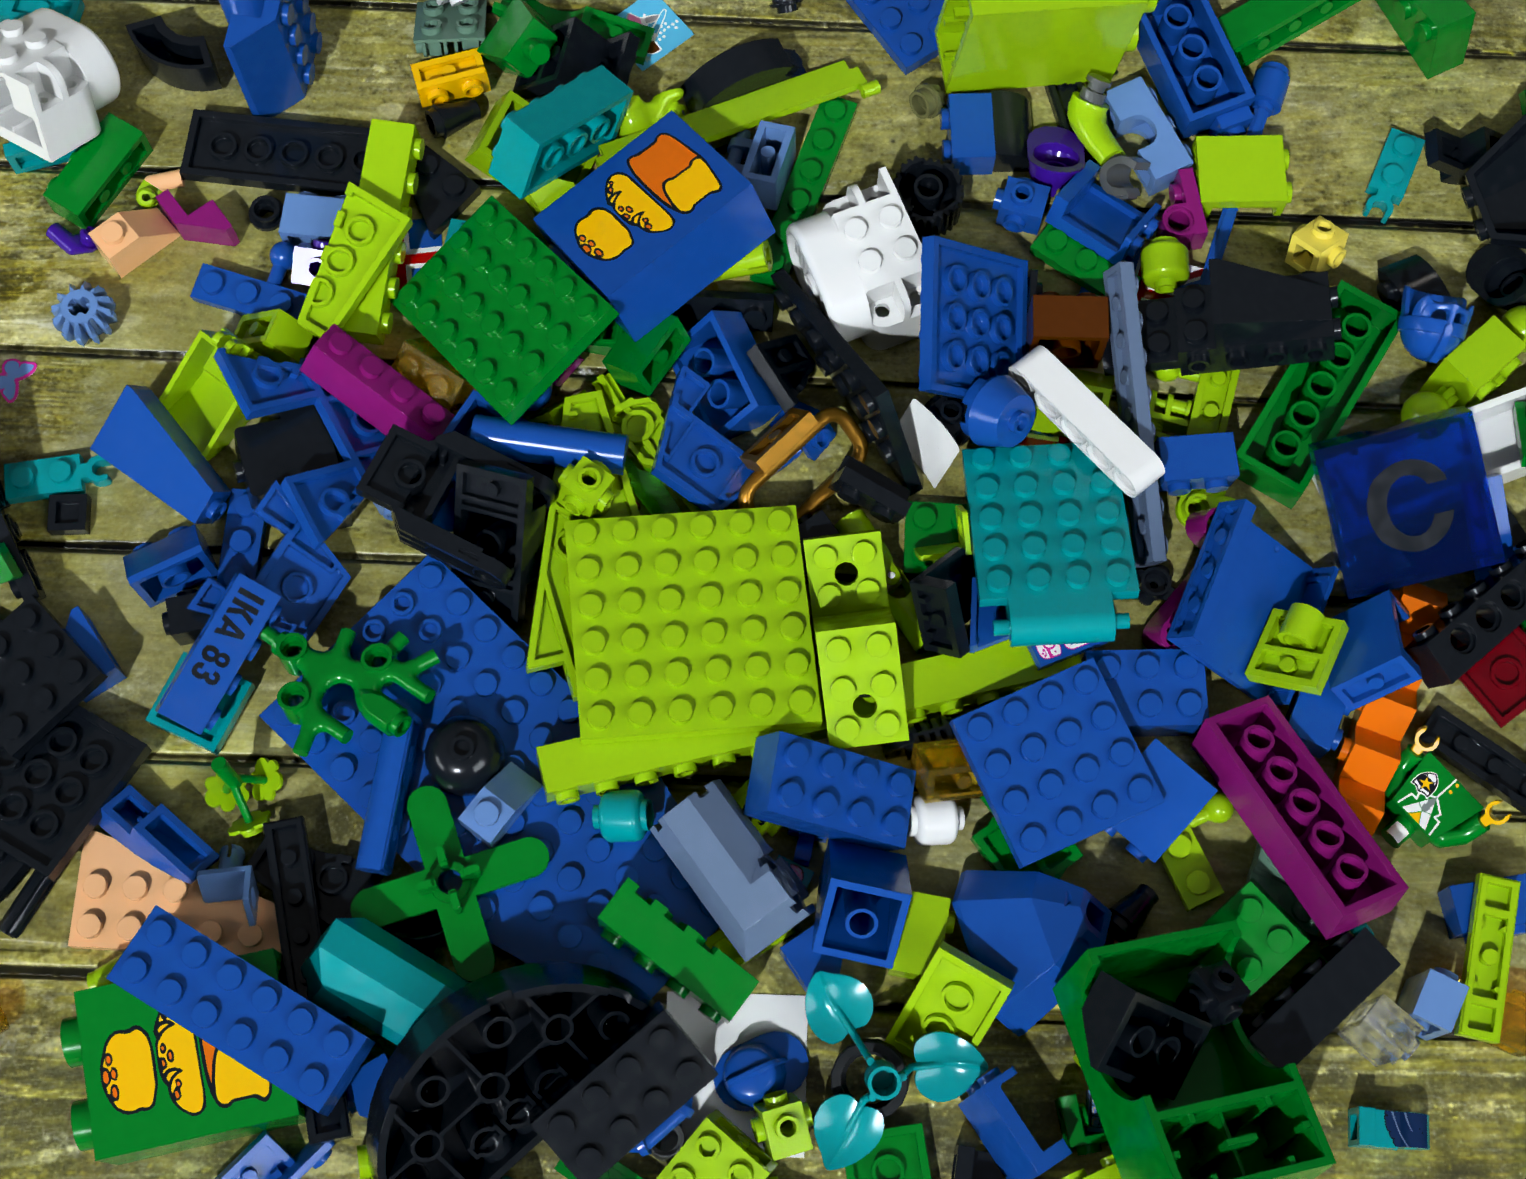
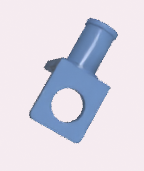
M232 844L231 856L228 857L229 847L225 845L219 851L218 869L197 872V881L203 901L205 903L242 899L249 926H255L259 891L252 865L243 866L245 851L241 846Z

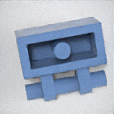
M760 120L753 140L750 139L751 133L747 129L736 133V136L730 139L727 147L729 154L727 161L752 183L763 207L777 211L796 157V131L793 126ZM746 158L745 164H741L742 159Z

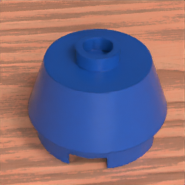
M995 374V377L993 376L987 380L983 378L977 379L968 389L962 403L967 405L965 421H960V427L963 433L970 437L978 446L1014 447L1026 438L1035 420L1036 408L1033 399L1009 375Z

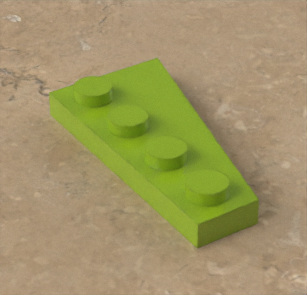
M350 181L345 190L346 197L341 211L338 210L335 217L334 229L328 246L325 245L320 258L322 262L318 273L312 279L297 320V324L301 328L318 338L333 323L343 329L414 224L411 218Z

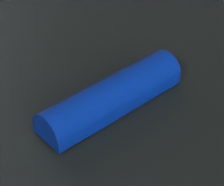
M478 414L473 418L470 433L471 439L515 461L567 467L569 463L576 466L584 455L591 461L597 460L602 462L609 468L611 474L623 475L629 443V435L522 420H517L511 425L504 418Z
M408 710V715L412 718V722L405 734L400 737L382 734L355 869L363 872L390 876L393 871L422 726L421 718L412 710Z

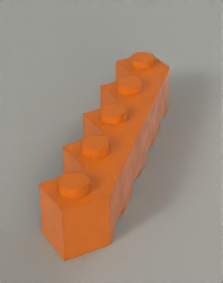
M1405 578L1402 579L1397 590L1393 588L1390 590L1410 615L1409 619L1399 623L1403 648L1414 640L1412 634L1417 629L1428 623H1434L1440 618L1437 613L1448 605L1446 593ZM1422 679L1355 709L1347 737L1343 736L1336 751L1335 758L1339 759L1332 783L1371 836L1374 835L1385 813V791L1401 762V741L1417 711V690Z

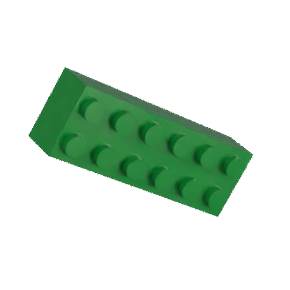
M1343 280L1337 286L1338 308L1331 309L1332 318L1340 317L1342 340L1334 341L1335 360L1290 364L1236 453L1240 473L1237 479L1290 509L1294 507L1305 491L1398 333L1397 324L1401 314L1400 311Z

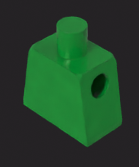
M512 0L477 51L504 72L530 78L539 65H543L549 60L550 50L556 43L558 35L546 19L523 0Z

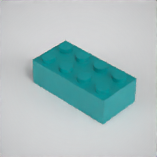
M600 65L589 72H582L576 79L565 85H558L551 93L542 98L536 97L529 105L522 109L509 112L501 123L502 132L498 143L492 150L493 159L488 173L520 200L599 154L598 145L615 140L634 91L604 66Z

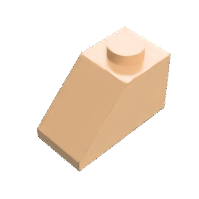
M158 208L117 212L88 233L100 254L121 278L180 237L179 232Z

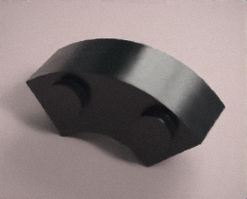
M161 16L126 25L127 31L143 63L161 81L188 91L204 92L223 89L214 57L204 36L187 37L176 34L165 25Z
M1417 254L1377 269L1379 278L1377 293L1380 300L1400 312L1404 285H1408L1410 288L1418 291L1451 297L1437 272Z

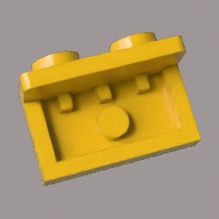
M478 48L410 64L422 108L464 97L474 98L484 92L491 91L487 70L484 66L482 55L477 51Z

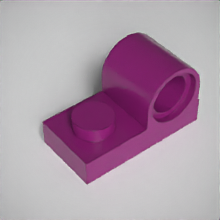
M1193 167L1178 169L1173 184L1169 185L1171 206L1163 213L1160 225L1156 231V237L1172 236L1184 244L1188 250L1201 249L1207 237L1208 228ZM1170 225H1177L1182 231L1174 230Z

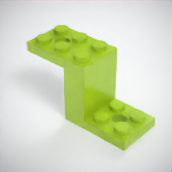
M880 529L803 538L829 745L844 749L909 741L897 628L889 607ZM848 562L857 568V576L852 582L841 583L836 579L835 570L841 563ZM863 694L870 695L876 700L874 710L867 715H861L853 708L854 700Z

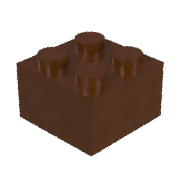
M1052 291L1033 295L1027 313L1026 354L1036 346L1041 345L1047 348L1067 368H1098L1109 340L1108 296H1097L1090 292L1070 296L1060 295Z

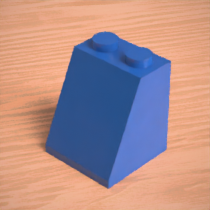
M833 839L828 840L819 876L812 952L889 969L893 968L912 898L907 855Z

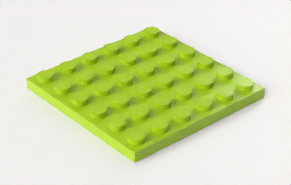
M796 505L564 520L581 745L822 726L823 720Z

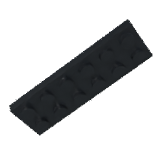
M194 109L180 175L183 180L292 192L307 191L329 196L345 195L349 181L359 187L370 128Z

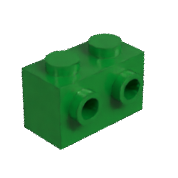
M670 315L636 343L624 331L602 362L617 384L650 397L689 344L691 338L679 318Z

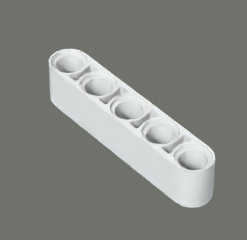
M1038 345L1009 367V376L1013 377L1033 399L1035 406L1127 496L1135 498L1165 474V467L1155 452L1047 348Z

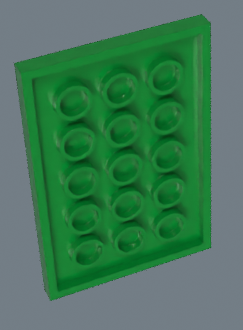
M492 195L426 262L410 281L401 288L397 299L390 300L411 324L511 425L526 412L619 315L604 298Z

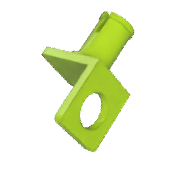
M955 505L959 542L914 548L915 555L919 561L930 560L935 563L955 547L964 548L966 555H972L968 512L962 505Z

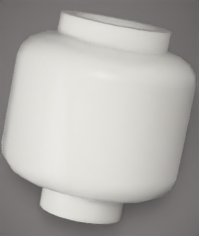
M947 793L919 794L912 799L907 836L913 837L914 841L920 846L948 845L953 843L957 837L958 830H963L965 826V814L962 806H957L954 798Z

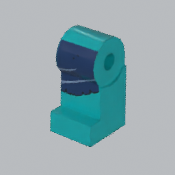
M1363 1106L1348 1109V1147L1396 1151L1397 1149L1430 1150L1429 1115L1379 1110Z

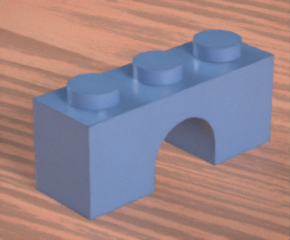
M1141 76L1105 91L1107 97L1104 102L1109 106L1107 125L1115 139L1125 134L1133 133L1144 137L1149 143L1148 146L1139 149L1136 155L1151 163L1148 171L1134 170L1149 196H1152L1169 188V185L1174 182L1178 169L1192 167L1194 163L1193 155L1188 145L1182 144L1177 136L1171 117L1165 115L1158 105L1155 91L1153 88L1147 87Z

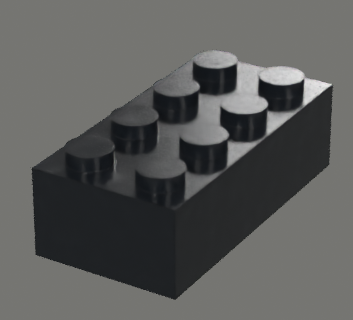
M1366 927L1354 934L1348 930L1341 936H1336L1320 951L1325 956L1323 959L1318 957L1312 963L1309 962L1292 977L1297 983L1295 986L1290 984L1284 990L1280 989L1263 1005L1268 1010L1267 1013L1260 1012L1241 1025L1254 1049L1266 1061L1279 1067H1284L1290 1063L1297 1065L1401 965Z
M658 1001L528 1112L530 1124L577 1179H598L712 1081L718 1073L709 1059L662 1003Z

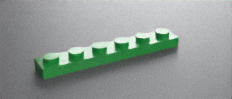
M837 97L819 104L784 189L778 209L775 211L771 221L776 231L767 239L773 259L772 271L750 275V281L776 289L771 278L772 274L784 269L791 276L793 264L786 241L787 227L795 221L816 214L857 112L858 103Z

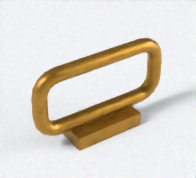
M837 407L824 408L813 416L810 411L792 408L739 457L748 469L755 471L741 486L738 496L739 508H756L753 499L756 491L828 423L836 422L839 424L852 442L853 453L851 457L863 464L868 454V442L864 433L852 416L844 409ZM835 473L796 509L797 519L808 513L812 515L835 493V491L828 488Z

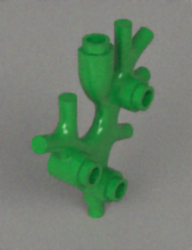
M271 626L264 628L260 638L271 645V652L279 657L286 671L294 676L303 675L301 682H289L282 686L277 694L278 704L287 719L295 725H301L292 751L299 756L307 757L316 735L322 732L330 734L342 744H346L351 740L353 730L323 709L322 700L324 694L330 687L337 684H347L353 688L356 705L360 713L374 727L387 736L400 737L405 734L411 725L412 718L408 715L406 708L383 694L382 688L396 683L425 704L430 703L436 692L420 681L418 676L423 671L440 663L434 649L432 648L414 659L401 662L397 659V656L409 643V640L404 634L397 631L386 644L374 643L369 645L362 652L361 660H355L350 654L351 646L356 636V632L352 629L341 628L334 647L329 651L322 652L312 649L306 638L300 633H289L287 631L280 633Z

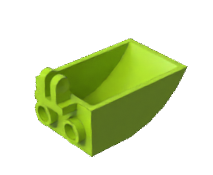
M222 328L218 332L199 331L159 398L207 461L215 457L235 438L234 431L236 428L245 426L249 421L246 420L214 359L217 349L226 348L227 354L256 360L258 356H263L254 351V348L227 328Z

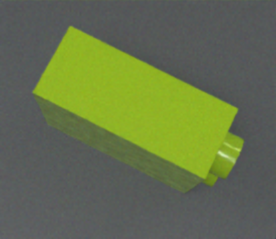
M944 0L934 32L946 94L1062 85L1064 83L1075 84L1076 82L1089 83L1086 79L1089 72L1099 74L1111 80L1124 53L1135 51L1137 47L1139 22L1143 13L1154 12L1158 0Z

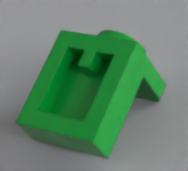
M1076 1094L1059 1097L1054 1100L1062 1138L1070 1149L1076 1148L1078 1156L1101 1152L1100 1143L1108 1142L1105 1133L1085 1136L1084 1128L1089 1127L1088 1114L1084 1103H1078Z

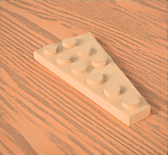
M92 830L83 842L68 940L69 947L75 949L125 951L155 905L237 956L271 948L282 954L274 902L259 897L256 925L249 926L242 899L205 903L197 879L190 885L172 877L134 854L116 839Z

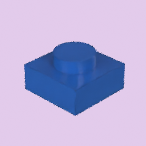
M1246 105L1215 117L1207 133L1209 136L1245 135L1254 116L1249 106Z

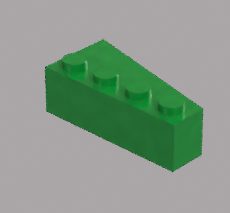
M1375 0L1427 79L1463 64L1476 14L1465 0Z
M628 877L597 917L598 926L603 929L600 936L618 950L624 945L636 955L632 960L652 975L657 970L669 980L665 986L680 998L685 1000L689 994L701 1003L698 1011L710 1021L718 1024L722 1019L728 1024L759 981L721 950L714 946L712 949L705 944L707 941L691 926L681 921L679 924L672 919L674 916L668 911L669 909L657 899L643 898L636 892L640 886Z

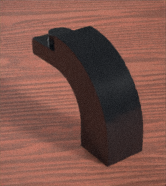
M767 38L738 45L717 55L697 69L680 88L684 90L683 100L689 112L693 113L745 95L758 88L770 86L807 72L802 65V59L795 50L783 49L778 38Z

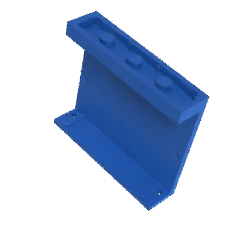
M1239 499L1219 502L1166 639L1253 700L1269 695L1275 705H1290L1295 690L1250 682L1244 673L1272 609L1289 610L1291 604L1297 602L1313 606L1323 614L1333 590L1339 568L1336 566L1312 568L1252 523L1251 520L1257 506L1249 500Z

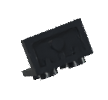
M955 547L910 580L909 584L924 650L962 658L970 651L965 624L970 620L972 583L965 550L961 547Z

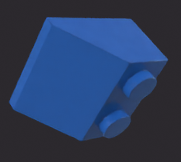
M195 524L189 527L181 526L169 532L168 537L157 542L140 544L132 550V553L123 557L126 577L130 586L150 608L164 602L167 598L175 597L180 591L192 589L203 584L208 576L214 579L218 574V567L206 540Z

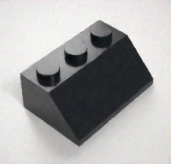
M1102 970L1092 985L1082 1007L1090 1066L1099 1072L1171 1100H1175L1212 1027L1211 1023L1191 1013L1181 1005Z

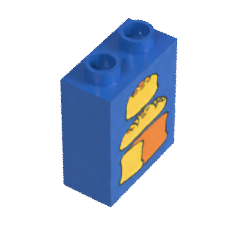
M672 110L533 218V221L549 244L547 247L619 313L614 319L615 322L635 343L776 232L752 183Z

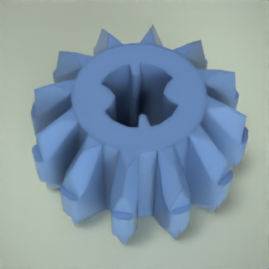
M84 281L80 289L69 283L70 292L67 295L57 293V299L60 303L51 306V312L55 316L52 320L54 327L57 331L62 332L61 335L65 340L69 342L76 340L79 345L85 347L89 338H92L95 343L100 344V334L112 335V329L109 324L118 322L117 315L114 312L116 304L112 297L107 296L104 288L99 285L93 288L90 283Z

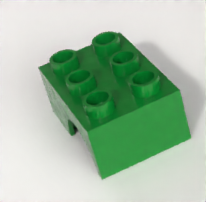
M1236 920L1087 949L1053 987L1054 995L1122 1179H1315L1336 1164L1296 1064L1290 1063L1284 1067H1279L1261 1057L1248 1040L1239 1018L1227 1025H1221L1209 1031L1175 1100L1109 1076L1090 1066L1082 1007L1100 971L1107 972L1177 1003V997L1188 982L1187 974L1194 967L1201 963L1210 965L1224 959L1231 966L1234 948L1242 936Z

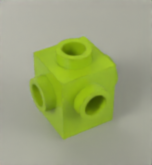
M583 455L576 466L569 463L561 473L557 481L561 484L557 502L575 516H579L582 519H592L598 510L603 513L612 502L615 493L611 490L616 477L611 474L609 468L602 462L597 460L591 461Z
M777 1090L764 1095V1101L753 1104L756 1117L751 1118L750 1122L757 1143H763L765 1153L773 1161L813 1149L808 1129L813 1126V1117L807 1102L802 1103L792 1092L787 1093L786 1090Z

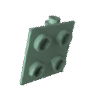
M436 0L417 2L413 43L416 44L417 54L423 53L424 57L442 56L441 42H443L445 56L450 55L449 42H454L455 53L460 52L461 41L463 51L480 47L487 37L485 36L487 0H468L454 7L451 6L450 2L438 6Z

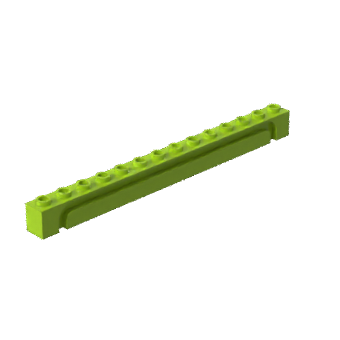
M1008 639L975 653L968 652L962 658L942 654L901 664L907 723L914 724L927 718V714L941 712L942 716L956 714L964 710L963 706L978 703V707H982L1000 699V697L1007 696L1081 663L1080 655L1038 671L1027 646L1010 647ZM821 682L818 683L823 720L821 727L581 745L580 737L536 747V758L547 803L556 801L557 805H566L580 800V795L596 792L597 796H602L606 791L620 790L619 786L634 782L636 787L648 786L658 782V777L673 773L675 778L686 777L697 773V768L707 765H713L714 769L725 768L735 764L737 758L751 755L753 759L756 737L777 731L787 732L814 741L828 738ZM858 696L853 703L854 710L861 715L871 713L876 706V700L873 697L864 698Z

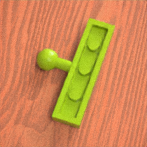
M1180 368L1153 371L1154 376L1163 382H1171L1177 378L1197 382L1185 435L1226 432L1240 370L1181 376Z
M1216 792L1159 858L1187 912L1225 893L1192 831L1193 828L1208 821L1224 823L1233 816L1234 807L1223 792Z

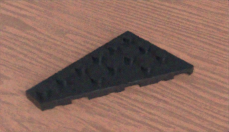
M784 269L772 274L771 278L776 288L772 294H774L776 304L781 311L787 310L792 323L802 333L816 354L815 361L825 377L830 375L837 391L845 398L861 422L859 423V428L864 433L866 440L869 443H875L884 462L890 466L902 486L910 490V496L923 489L887 387Z

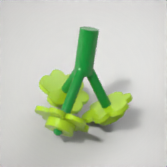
M224 757L215 758L211 763V768L216 775L215 777H208L205 781V788L208 790L205 794L206 804L213 808L220 806L225 812H231L235 805L239 807L243 818L237 819L232 823V827L227 830L229 836L241 834L244 838H248L261 833L264 830L263 823L270 822L272 814L269 810L250 812L247 806L249 791L245 786L246 783L254 785L252 795L256 801L274 800L276 791L280 790L283 785V776L279 772L278 762L276 760L269 761L268 758L261 757L256 761L255 771L249 775L238 774Z

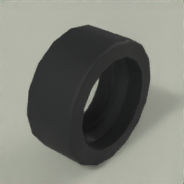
M862 1039L871 1055H877L889 1061L897 1071H901L907 1066L903 1055L893 1045L880 1039ZM855 1043L849 1044L835 1061L831 1071V1089L834 1095L845 1093L854 1097L847 1087L846 1073L849 1065L856 1058L862 1056ZM909 1075L905 1081H902L901 1090L893 1099L876 1104H866L865 1106L878 1109L883 1118L892 1115L903 1104L909 1089Z

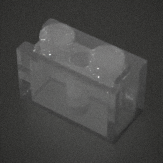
M1382 994L1362 1003L1337 1034L1371 1064L1378 1067L1387 1063L1393 1065L1400 1058L1404 1061L1407 1060L1419 1047L1421 1042L1415 1037L1420 1034L1424 1027L1389 997Z

